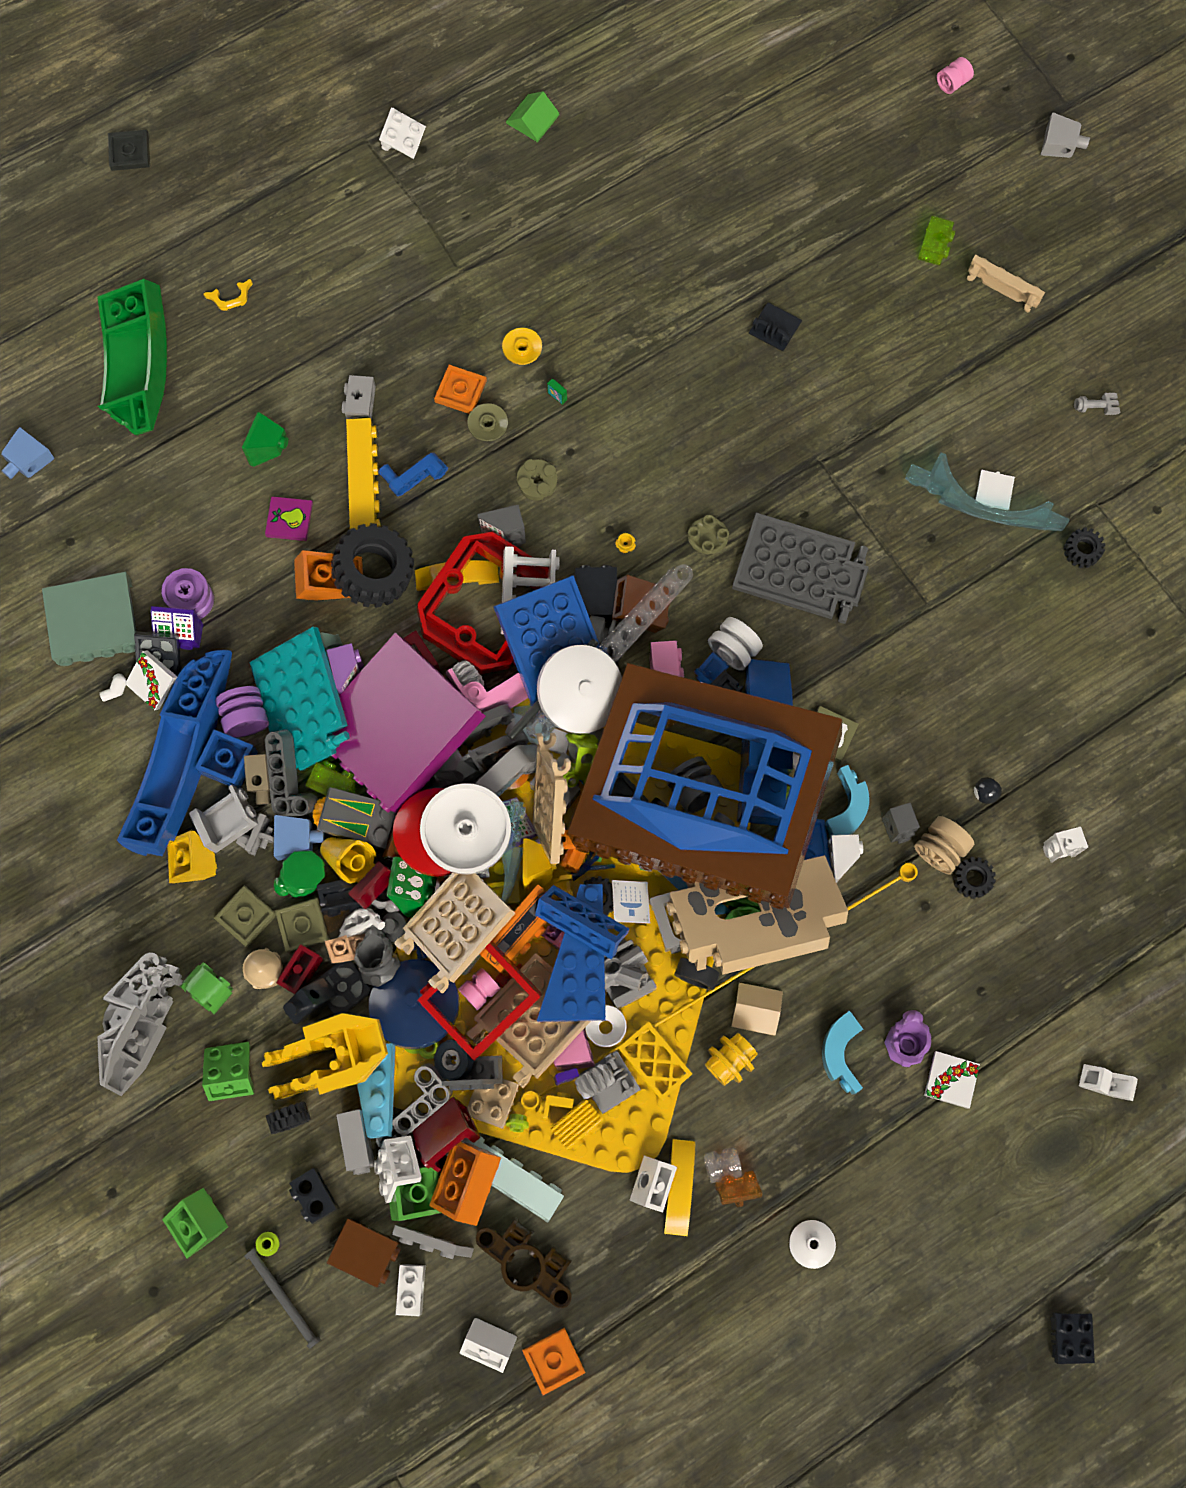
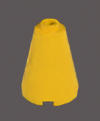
M327 838L321 844V855L337 875L347 883L359 882L376 865L374 864L376 852L373 846L365 841Z

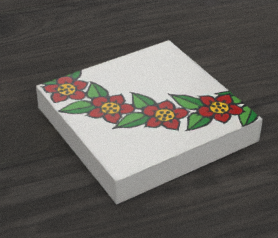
M146 650L142 651L126 681V685L150 707L158 710L167 697L177 676Z
M935 1051L924 1096L969 1109L980 1064Z

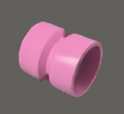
M964 57L957 58L949 66L938 72V85L945 93L952 94L961 85H964L973 78L974 71L972 65Z
M482 967L472 976V981L467 980L458 988L477 1011L487 1002V997L492 998L501 990L498 984Z

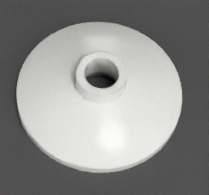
M807 1220L794 1228L790 1236L789 1247L792 1256L799 1264L807 1268H820L832 1259L835 1253L836 1242L828 1226L816 1220ZM811 1240L817 1241L818 1246L816 1249L810 1247Z

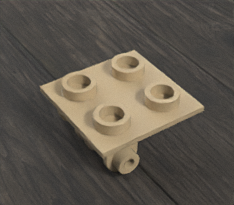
M503 1079V1084H494V1089H474L467 1108L471 1117L503 1129L504 1125H506L508 1114L511 1112V1106L514 1105L513 1100L516 1092L519 1091V1084Z

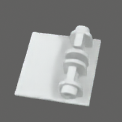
M391 107L379 138L382 149L388 151L393 147L414 159L426 126Z

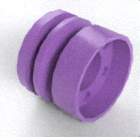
M244 686L234 688L220 694L215 700L219 708L218 713L220 716H223L221 724L224 734L234 738L245 737L258 733L269 725L266 711L264 708H261L263 700L257 687Z

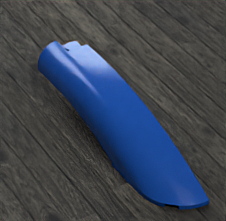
M217 650L205 653V656L197 661L193 659L176 678L160 713L161 719L156 740L142 784L117 839L128 850L144 856L149 853L163 857L169 841L175 840L201 776L195 767L213 730L216 729L219 708L215 700L220 694L225 692L232 657L231 651Z

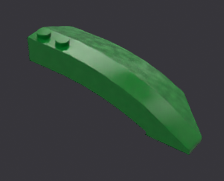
M142 279L97 296L104 347L103 390L100 405L97 407L111 415L110 417L124 425L134 435H140L154 429L164 395L167 368L166 326L160 285Z

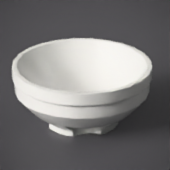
M605 1005L606 1021L612 1024V1031L609 1034L600 1032L599 1025L603 1021H591L585 1028L587 1036L594 1044L601 1047H611L623 1039L627 1026L621 1011L613 1006Z

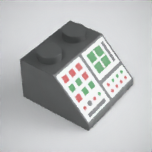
M519 505L478 514L481 533L494 532L517 548L526 543L525 528Z

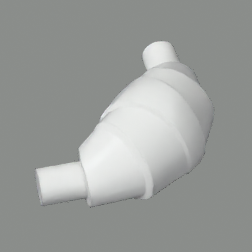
M359 908L345 918L339 930L341 932L339 937L347 935L348 938L361 935L374 926L382 930L385 927V922L372 909L367 908L365 910L364 908Z

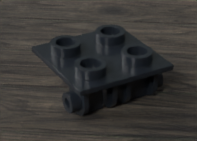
M767 303L759 317L754 319L753 327L749 334L784 351L802 320Z
M1053 1312L1050 1320L1052 1330H1055V1332H1051V1335L1056 1336V1340H1051L1052 1343H1056V1345H1052V1358H1054V1362L1057 1364L1095 1363L1092 1314H1062Z

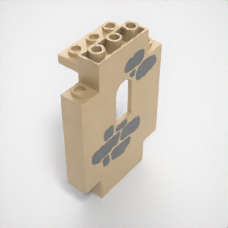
M825 855L804 860L789 909L785 907L783 909H776L771 907L770 903L761 901V903H758L761 912L724 920L715 914V907L720 903L747 896L740 894L738 897L727 894L726 890L719 888L711 890L699 882H695V884L687 883V889L670 892V900L666 903L669 915H673L675 920L673 921L674 931L676 935L680 934L681 937L679 942L682 953L687 954L689 962L695 963L697 971L706 969L707 957L713 956L715 966H720L722 975L828 949L830 935L827 928L846 923L848 909Z

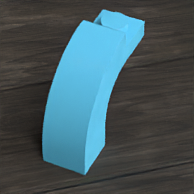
M848 765L840 768L837 773L846 791L848 806L844 813L825 822L829 837L832 835L853 834L864 820L868 811L869 791L865 781L857 784V775L854 770H850Z
M848 1011L836 1020L827 1031L822 1046V1061L829 1079L834 1081L839 1077L841 1079L839 1082L846 1093L850 1092L853 1095L863 1087L848 1069L844 1059V1051L848 1041L862 1031L863 1028L852 1013Z

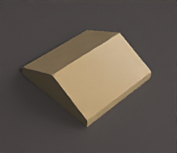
M739 983L731 1027L775 1036L781 1012L783 991Z

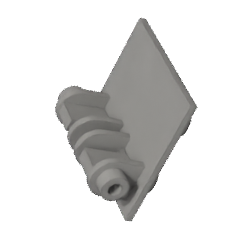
M618 1051L607 1055L596 1063L595 1066L579 1074L581 1076L601 1064H607L614 1074V1084L592 1096L602 1114L641 1090Z

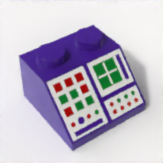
M151 606L152 633L179 635V646L185 650L200 648L203 623L194 610Z

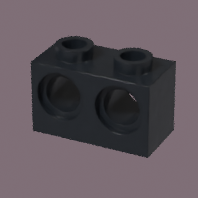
M312 1168L289 1183L292 1187L289 1189V1192L295 1202L299 1200L303 1207L300 1212L306 1222L310 1221L311 1224H316L339 1209L317 1168ZM306 1180L312 1183V1190L308 1194H305L301 1188L302 1183ZM317 1200L323 1203V1211L320 1214H316L313 1211V1204Z

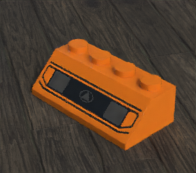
M539 885L514 911L515 915L492 939L515 965L517 963L515 959L520 954L524 955L531 948L530 942L535 937L538 939L546 930L544 926L548 922L535 915L539 898L546 893ZM485 948L482 950L480 955L499 972L504 973L506 971Z

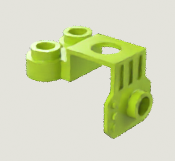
M567 733L565 736L567 740L574 743L578 748L576 763H571L570 770L563 775V778L567 780V786L571 788L575 787L579 780L585 785L592 762L581 763V758L585 754H591L594 760L598 748V739L590 733Z

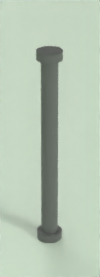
M255 1247L244 1257L252 1262L308 1342L307 1347L311 1349L321 1339L313 1334L259 1257Z

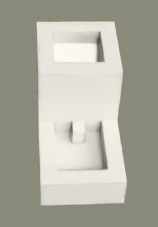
M1084 1064L1079 1086L1110 1097L1133 1101L1138 1079L1133 1076L1112 1073L1106 1068Z

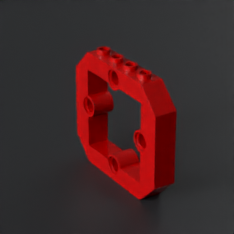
M494 532L463 537L417 604V613L423 638L459 662L463 660L470 662L478 670L479 674L506 670L512 664L516 665L507 641L504 642L498 653L494 654L475 641L476 632L474 628L469 625H463L455 629L435 616L434 613L448 593L455 594L461 590L464 581L462 572L476 552L500 567L499 576L502 581L505 547H514V554H517L518 557H531ZM526 565L513 567L516 571L514 574L517 577L549 579L548 567ZM455 578L457 579L458 583L455 585H451L448 583L447 579ZM529 586L534 590L542 588L536 586ZM462 634H467L470 636L471 640L468 642H464L460 639L459 636Z

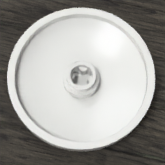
M587 645L566 647L554 653L543 665L537 682L538 701L545 716L558 728L571 733L594 732L606 725L622 677L615 662L603 651Z
M457 784L440 791L428 803L422 815L420 834L426 852L437 865L457 874H474L490 868L503 856L511 838V821L504 803L492 791L475 784Z

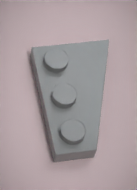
M395 1225L392 1234L400 1237L399 1242L413 1245V1242L420 1244V1249L429 1252L437 1249L441 1251V1256L453 1259L454 1255L471 1258L474 1250L471 1247L454 1245V1242L433 1238L432 1235Z

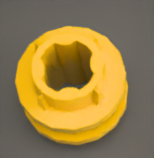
M737 1033L730 1040L723 1035L720 1038L723 1047L719 1051L713 1046L708 1050L712 1057L705 1063V1066L725 1086L733 1079L740 1083L743 1079L739 1072L743 1068L749 1072L754 1070L751 1062L758 1054L741 1034Z

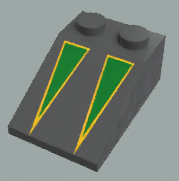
M329 788L317 830L342 839L365 841L373 846L374 850L386 849L396 813L385 811L379 805L381 803L379 800Z

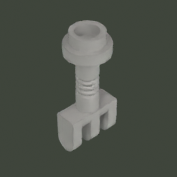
M1105 393L1102 396V400H1087L1086 396H1080L1074 402V408L1079 412H1086L1087 408H1104L1105 415L1120 413V408L1117 407L1119 402L1115 400L1118 398L1117 393Z

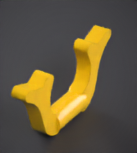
M251 279L244 283L238 282L237 286L241 290V295L226 302L219 299L220 293L218 289H215L213 292H205L204 296L206 299L214 301L219 309L227 311L237 306H243L247 302L248 290L253 283Z

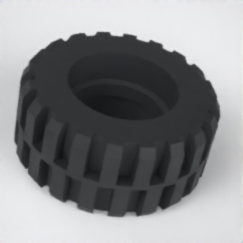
M370 523L369 527L362 524L358 525L357 530L355 528L348 530L347 535H343L336 545L331 563L332 578L336 579L334 584L337 589L342 588L341 594L345 598L349 596L352 598L351 602L355 604L361 602L363 607H369L370 604H374V607L377 608L381 607L383 603L389 605L393 603L394 599L398 600L407 589L414 571L413 552L411 547H406L408 543L404 537L400 539L398 537L399 533L395 530L391 532L388 530V526L382 525L381 528L377 527L375 523ZM362 553H375L387 560L392 572L389 576L382 579L368 578L357 570L353 559Z

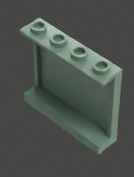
M126 572L42 588L51 657L58 665L69 666L77 661L89 662L101 656L108 658L116 653L135 652L134 634L136 632V625L130 593L132 581Z

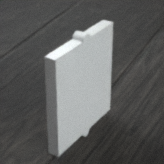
M981 470L975 504L989 506L990 509L994 507L1008 511L1015 477L1003 475L1000 472L994 473Z

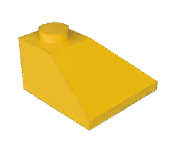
M188 831L177 836L174 841H169L167 845L169 883L205 880L216 875L215 853L204 847L200 836L195 831Z
M523 838V883L525 896L527 897L537 885L543 888L553 879V871L557 870V864H550L541 844L528 838Z

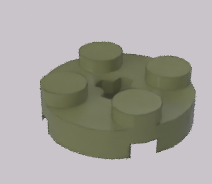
M527 460L517 473V485L521 493L528 499L543 500L544 497L551 496L557 488L556 469L546 461ZM539 476L543 481L535 484L532 478Z

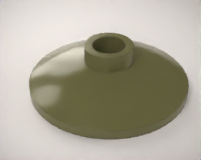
M486 403L478 405L470 412L467 424L470 433L475 438L482 441H493L500 438L506 432L508 418L501 407ZM486 424L492 425L491 427H485Z

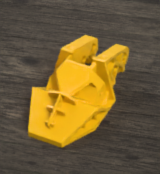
M342 1013L303 1027L305 1039L286 1045L284 1049L264 1053L265 1061L262 1062V1066H275L334 1048L337 1059L330 1062L331 1069L315 1070L310 1075L296 1078L290 1083L276 1085L268 1089L269 1094L273 1093L275 1100L318 1088L319 1095L336 1089L365 1082L386 1057L388 1051L379 1019Z

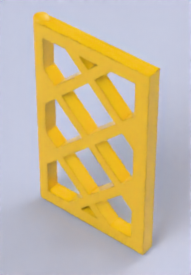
M649 1021L622 1045L617 1047L661 1101H664L670 1093L692 1075V1072ZM647 1028L655 1036V1042L642 1041V1033ZM630 1043L638 1044L637 1058L631 1057L624 1049ZM641 1044L654 1045L653 1059L640 1058ZM658 1046H663L668 1051L670 1060L657 1059ZM640 1061L653 1062L652 1076H647L642 1071ZM657 1063L670 1064L669 1078L656 1077ZM673 1064H678L686 1074L681 1078H672ZM655 1080L669 1081L668 1089L663 1094L655 1086Z

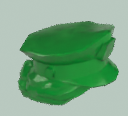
M294 851L282 863L283 868L280 870L279 878H276L274 881V890L280 896L290 894L293 897H299L312 893L317 888L319 882L325 877V864L322 858L313 851Z

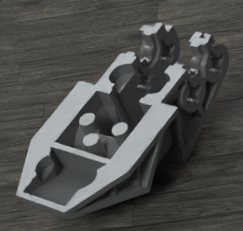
M503 704L484 712L486 717L461 744L469 749L468 754L462 757L459 751L456 750L419 792L432 788H448L457 784H475L512 748L518 745H527L529 739L522 730L514 740L505 735L470 750L474 746V742L484 736L486 738L489 737L494 726L499 724L507 726L512 722L511 719L515 718L509 706Z

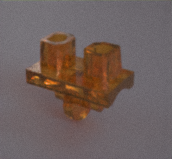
M753 1171L745 1172L742 1178L735 1179L731 1175L723 1176L720 1182L715 1183V1188L719 1193L722 1205L735 1202L737 1207H742L743 1201L762 1197V1190Z

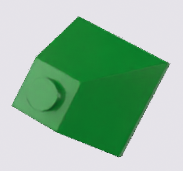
M257 412L242 446L249 465L254 467L280 456L282 450L286 449L288 445V437L284 428L262 413Z

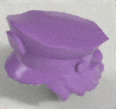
M916 1010L906 1011L903 1014V1019L891 1027L884 1042L890 1059L904 1067H910L911 1065L921 1063L924 1055L929 1051L931 1047V1033L929 1032L928 1025L923 1023V1015Z

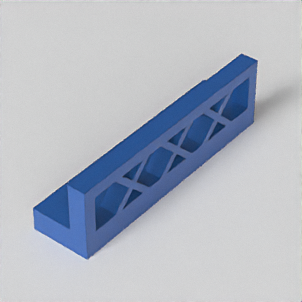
M554 885L539 898L536 916L610 959L616 955L619 943L629 932L628 927ZM554 894L561 898L562 901H555L550 897ZM569 907H577L581 912H574ZM589 918H596L600 923H593ZM608 929H615L620 933L616 936L610 933Z

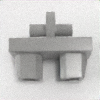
M261 813L259 816H255L258 825L252 828L251 835L243 834L236 841L239 846L254 856L258 847L265 849L268 842L274 844V837L271 836L274 829L267 827L270 819Z

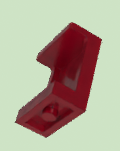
M454 1096L412 1131L415 1138L414 1145L422 1155L420 1157L421 1162L428 1169L431 1167L437 1172L441 1170L438 1160L464 1138L469 1139L472 1143L481 1138L467 1107Z

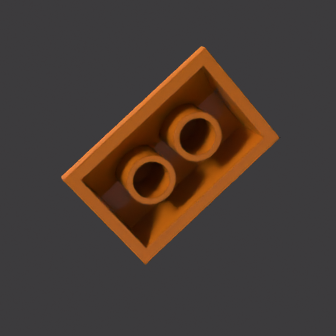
M463 1141L458 1143L448 1153L429 1206L455 1221L477 1226L501 1157Z

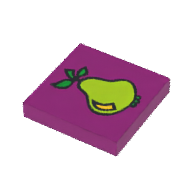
M271 497L265 536L269 538L307 541L313 502L311 500Z

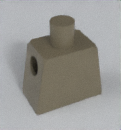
M266 754L244 756L247 791L256 793V805L269 804L270 792Z

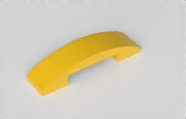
M471 560L462 572L464 576L463 583L478 582L479 585L499 583L498 566L491 561ZM445 563L415 570L416 590H427ZM455 578L447 579L449 584L458 583Z
M672 1140L670 1163L676 1166L677 1169L668 1194L664 1234L688 1235L695 1141Z

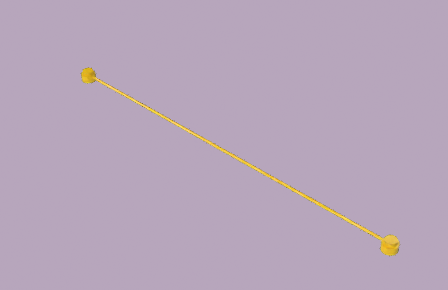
M911 863L902 865L898 871L899 876L848 906L847 909H852L900 879L905 882L912 881L918 874L916 866ZM752 968L742 970L716 986L714 990H709L652 1026L655 1028ZM647 1028L642 1035L650 1030ZM618 1046L595 1059L594 1064L618 1050ZM587 1068L578 1069V1073L582 1072ZM553 1084L539 1094L534 1091L525 1092L521 1098L522 1106L528 1110L535 1109L539 1104V1097L558 1085Z

